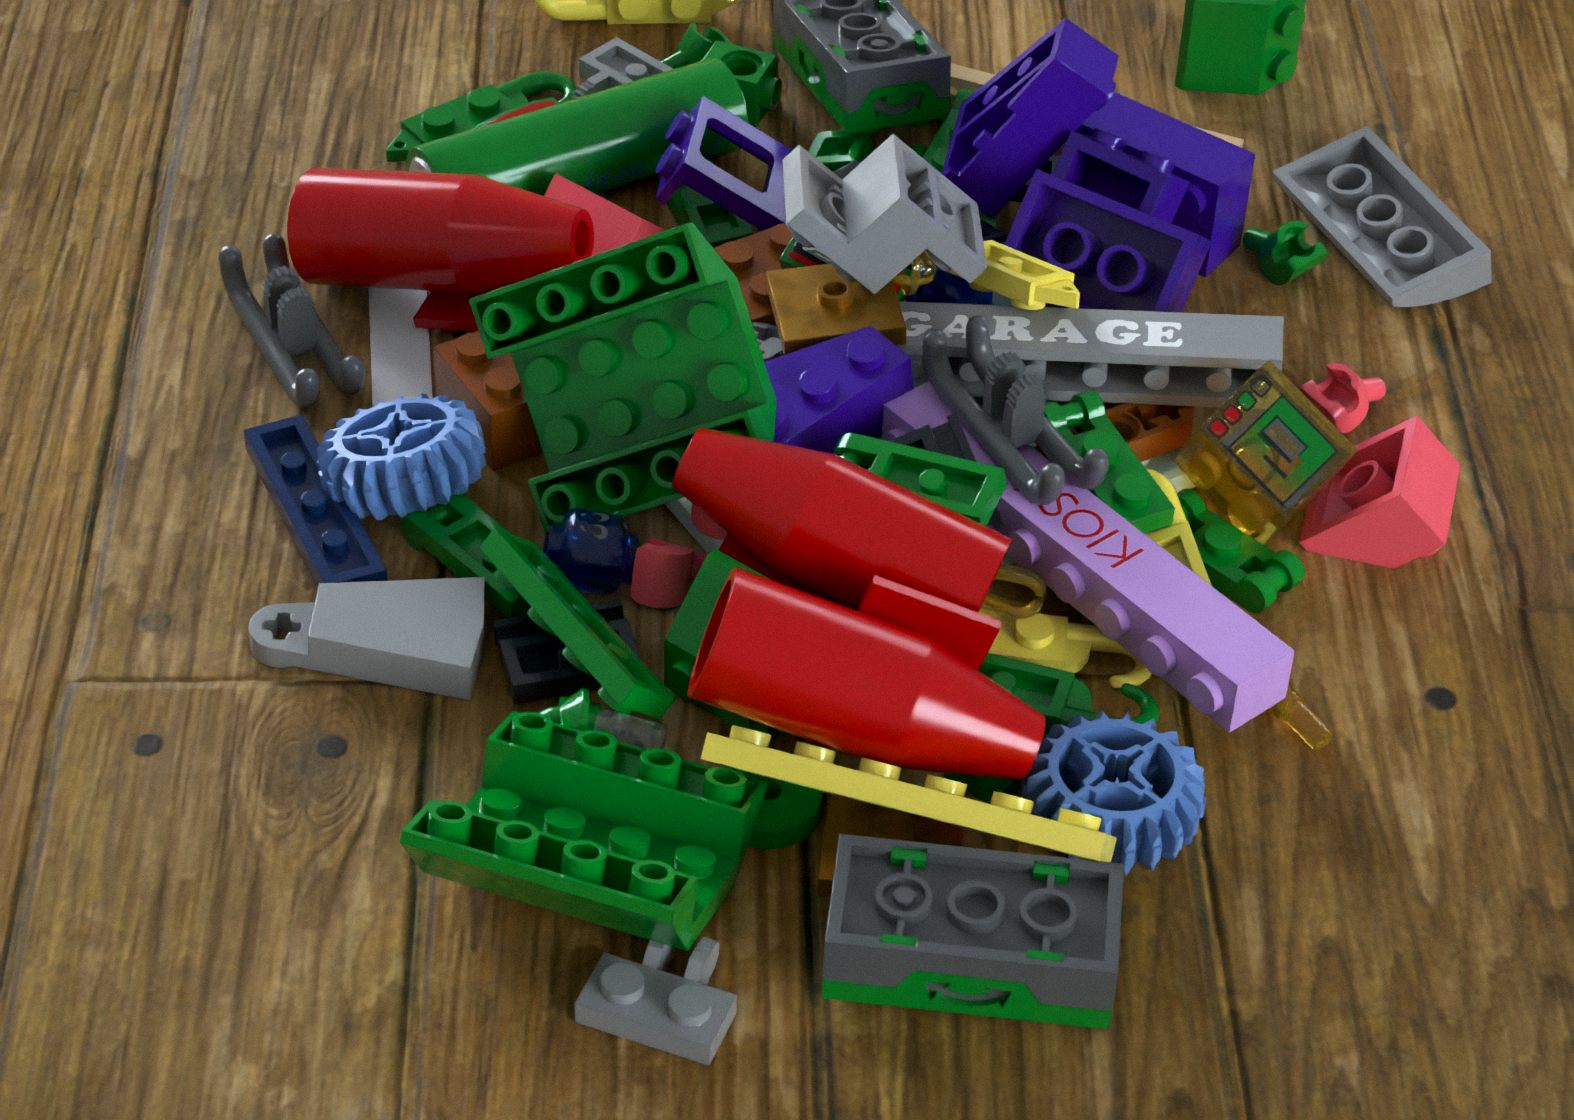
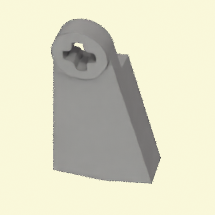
M484 577L319 583L315 602L273 604L257 611L250 619L248 626L250 651L256 660L271 667L284 668L296 666L471 700L484 656ZM279 631L288 632L285 639L278 640L275 638L278 636Z

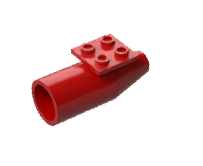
M312 168L302 175L294 189L287 221L288 246L291 260L298 275L305 282L314 285L430 291L413 317L415 328L441 329L446 332L478 331L468 299L591 257L594 246V227L592 218L587 210L477 174Z
M702 427L698 428L689 442L672 481L674 489L727 532L724 541L718 549L719 551L775 582L836 604H843L857 611L873 576L877 575L979 613L1013 540L998 531L835 454Z
M734 567L723 585L707 624L693 666L687 696L694 700L859 759L866 758L897 766L901 769L1023 780L1029 773L1038 754L1046 724V718L1043 714L979 672L1000 630V620L877 575L873 576L857 611Z

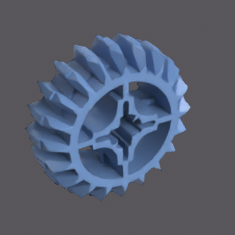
M423 393L410 399H405L400 395L395 401L387 403L378 401L377 406L372 408H358L354 417L342 418L336 422L337 428L327 431L323 435L324 441L317 447L319 457L317 464L320 470L318 474L323 490L327 491L328 496L330 493L332 500L337 502L345 501L351 512L357 513L358 517L362 519L372 514L376 520H383L389 515H399L403 519L410 512L421 511L426 513L427 508L435 504L447 505L450 496L466 493L468 491V484L481 478V469L487 465L484 436L481 424L476 420L474 410L467 409L464 401H450L448 396L439 395L432 399H429L427 394Z
M1100 709L1096 718L1092 721L1074 714L1068 727L1061 724H1052L1049 734L1046 735V738L1042 739L1036 759L1029 773L1022 780L1021 785L1023 786L1022 798L1034 801L1032 815L1057 821L1060 808L1101 818L1099 832L1117 838L1111 862L1124 864V874L1127 876L1134 863H1140L1153 871L1161 857L1175 860L1178 852L1182 849V845L1191 844L1192 838L1198 830L1199 819L1204 816L1206 797L1203 795L1206 781L1203 776L1204 768L1196 765L1194 748L1180 746L1177 731L1159 733L1155 718L1144 724L1132 721L1129 711L1121 719H1109ZM1066 784H1068V785H1069L1071 788H1073L1076 792L1073 794V793L1067 788ZM1068 855L1069 858L1084 859V858H1080V857Z

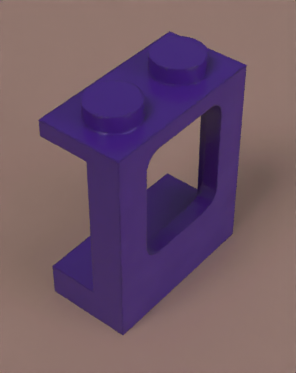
M702 96L690 113L681 110L674 118L665 136V139L671 145L666 149L656 167L655 172L661 176L655 200L665 205L683 183L758 228V232L786 223L782 160L792 150ZM706 127L768 165L763 192L752 188L702 156L700 146Z

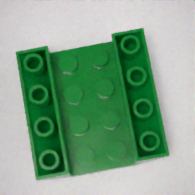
M693 222L468 299L488 360L511 354L549 469V473L528 480L547 540L581 530V526L587 528L590 525H597L684 498L682 494L672 487V481L681 458L699 427L774 442L777 399L738 278ZM594 513H602L608 515L609 519L606 521H595L589 517Z
M512 711L487 738L481 788L466 804L455 801L439 802L430 799L402 829L400 844L424 873L688 951L735 885L766 796L768 783L748 778L741 771L731 767H709L681 759L677 753L668 749H646L617 741L613 735L604 731H582L554 723L551 718L541 713H519Z

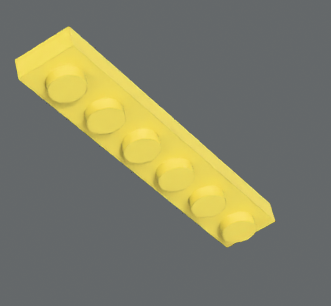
M735 725L731 727L729 738L709 732L706 735L700 759L717 765L731 767L744 772L1088 860L1111 862L1117 838L1099 832L1102 819L1092 815L1060 808L1058 820L1055 821L1032 815L1034 801L993 791L991 802L988 804L965 798L967 784L927 774L924 787L898 781L901 772L900 767L861 758L858 770L833 764L836 751L796 741L793 754L769 748L772 735Z

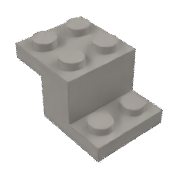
M892 134L844 179L837 176L800 145L782 160L786 226L789 232L803 246L808 248L814 246L830 258L833 267L847 281L855 282L857 280L873 294H876L925 250L930 259L940 269L946 272L952 269L968 283H971L987 269L978 203L896 135Z

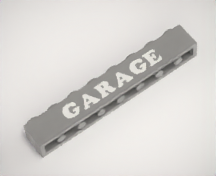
M899 301L906 324L907 344L897 345V347L911 357L913 381H930L923 361V338L931 329H938L944 332L947 337V354L952 371L972 397L984 396V384L973 369L966 347V324L970 318L976 315L987 318L990 323V341L995 357L1002 355L1003 352L1005 354L1009 351L1012 354L1015 353L1025 364L1024 368L1026 370L1023 372L1025 377L1029 375L1032 377L1036 376L1046 389L1044 391L1046 394L1044 397L1046 400L1071 401L1073 395L1092 389L1099 394L1104 403L1221 408L1234 404L1237 408H1241L1235 400L1244 390H1248L1257 399V403L1252 409H1257L1263 402L1265 404L1260 409H1266L1274 400L1276 401L1280 397L1278 391L1281 392L1283 316L1054 307L1026 310L1003 305ZM1264 374L1273 385L1267 394L1259 397L1251 390L1249 385L1256 377ZM1261 378L1257 379L1252 385L1260 395L1269 388ZM1258 382H1263L1265 384V389L1263 391H1258L1264 388V385L1262 383H1259L1256 389V384Z

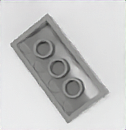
M1368 126L1272 171L1273 180L1392 307H1415L1439 303L1470 293L1492 283L1491 250Z

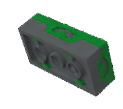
M773 0L774 48L846 134L871 135L876 133L879 128L897 125L921 127L927 125L930 120L946 118L950 112L951 56L899 0Z
M839 834L824 942L821 998L1110 1030L1119 967L1124 864Z

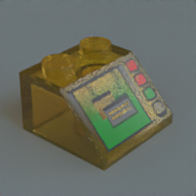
M1269 360L1196 430L1174 458L1173 462L1227 516L1233 526L1265 545L1306 511L1358 449Z

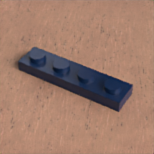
M303 414L245 429V448L317 587L319 583L388 581L387 568L357 513L351 512L345 501L337 502L332 500L330 493L328 496L327 491L323 490L318 474L320 470L317 464L319 458L317 447L319 444Z

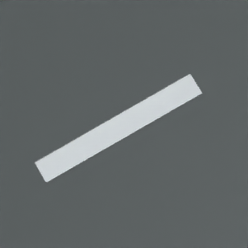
M368 288L372 406H377L378 401L384 403L395 401L400 395L405 399H410L423 393L427 394L429 399H432L429 329L415 328L413 317L427 297V291Z

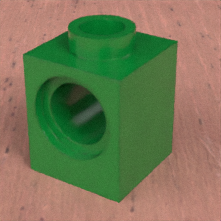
M716 40L702 61L716 58L722 60L732 71L745 99L748 123L756 128L768 109L774 110L780 99L782 80L776 77V55Z

